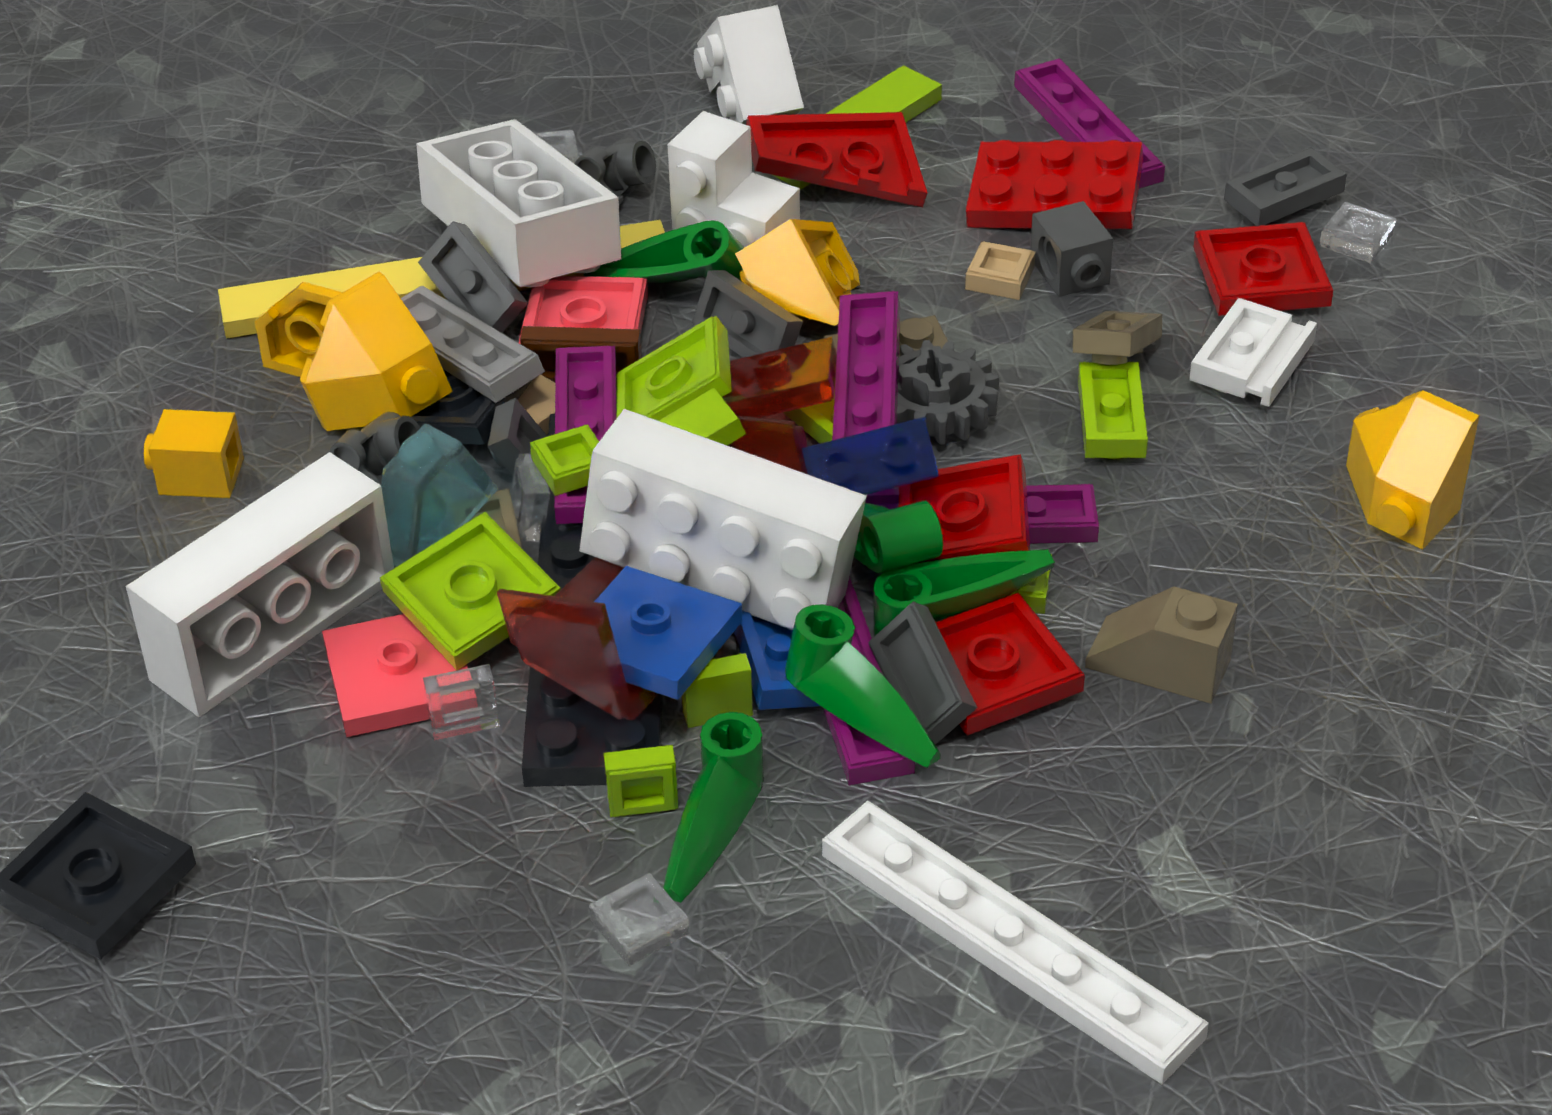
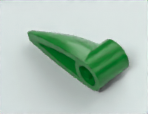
M715 220L703 221L621 248V260L600 265L599 269L590 273H584V276L647 278V284H664L702 277L706 279L708 271L725 270L741 281L740 271L743 268L735 253L744 247L723 223Z
M920 501L894 509L865 503L854 557L874 572H886L933 559L942 554L943 536L940 523L934 509L927 501Z
M1048 549L1008 551L917 563L883 572L874 583V637L913 601L928 607L934 621L938 622L1009 596L1052 569L1055 561Z
M810 605L801 609L796 615L785 667L787 680L830 713L902 756L926 768L940 760L941 753L905 700L890 682L851 645L855 630L853 620L844 611L829 605Z
M726 712L717 714L708 719L702 726L700 733L702 770L692 787L678 825L666 870L662 898L681 903L692 892L730 843L762 789L764 781L762 731L759 723L753 717L744 713Z

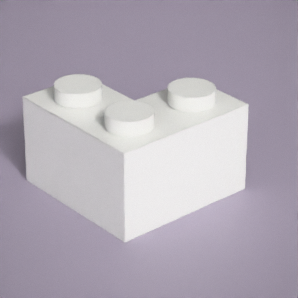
M778 5L717 17L697 42L698 48L694 49V62L699 78L707 80L709 92L717 91L718 106L723 118H730V120L746 125L748 115L798 114L804 108Z
M703 111L667 144L672 230L703 221L715 220L723 223L745 248L789 219L800 220V188L752 173L751 126Z

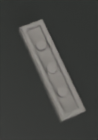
M420 286L401 298L432 343L442 368L495 403L545 372L536 353L428 288Z

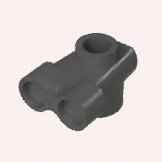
M627 137L616 141L604 149L592 147L577 158L574 163L618 197L619 205L623 201L622 194L629 186L648 184L654 179L656 173V160L651 146L644 140L636 141Z
M385 412L360 431L348 430L330 448V453L380 484L382 494H384L389 487L387 478L396 467L415 464L420 461L424 452V438L418 423L412 417H400L397 413Z

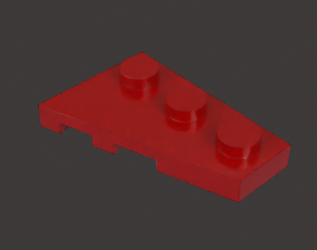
M902 112L748 115L746 125L751 126V155L755 171L923 208L928 192Z

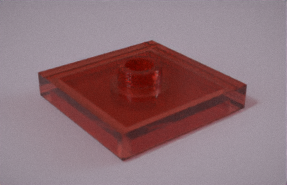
M828 337L730 361L732 392L722 398L739 418L740 422L832 401L834 399L837 352L833 338Z

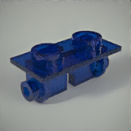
M924 417L802 448L808 475L863 495L939 477Z

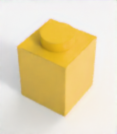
M163 409L155 432L149 433L144 443V463L148 470H153L158 494L213 498L231 497L244 460L235 412Z

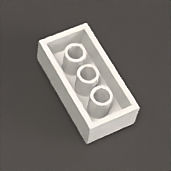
M516 119L416 143L422 204L447 226L452 221L467 225L507 277L519 287L543 286L551 278L573 272L590 273L599 269L600 265L621 260L618 197Z
M623 409L592 451L579 551L621 567L629 566L742 603L743 611L793 630L796 615L801 609L819 604L838 608L844 598L867 496Z
M329 452L128 584L126 590L149 681L197 717H201L382 590L379 577L394 569L381 485Z

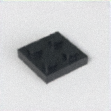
M85 792L0 872V905L101 960L196 865L193 849L189 844Z

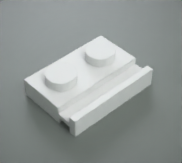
M1238 298L1192 360L1189 380L1214 388L1219 392L1229 393L1241 398H1245L1248 393L1262 397L1261 404L1269 407L1314 343L1317 323L1309 320L1303 326L1292 322L1293 315Z

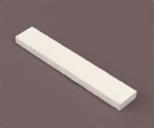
M866 801L822 839V856L1161 1085L1207 1039L1209 1026L1207 1021L870 801Z

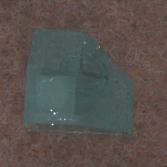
M426 423L416 434H413L402 443L398 453L383 468L381 488L394 568L469 522L499 489L459 440Z

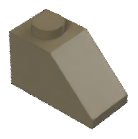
M1173 586L1107 615L1086 657L1085 668L1212 704L1231 660L1238 604Z

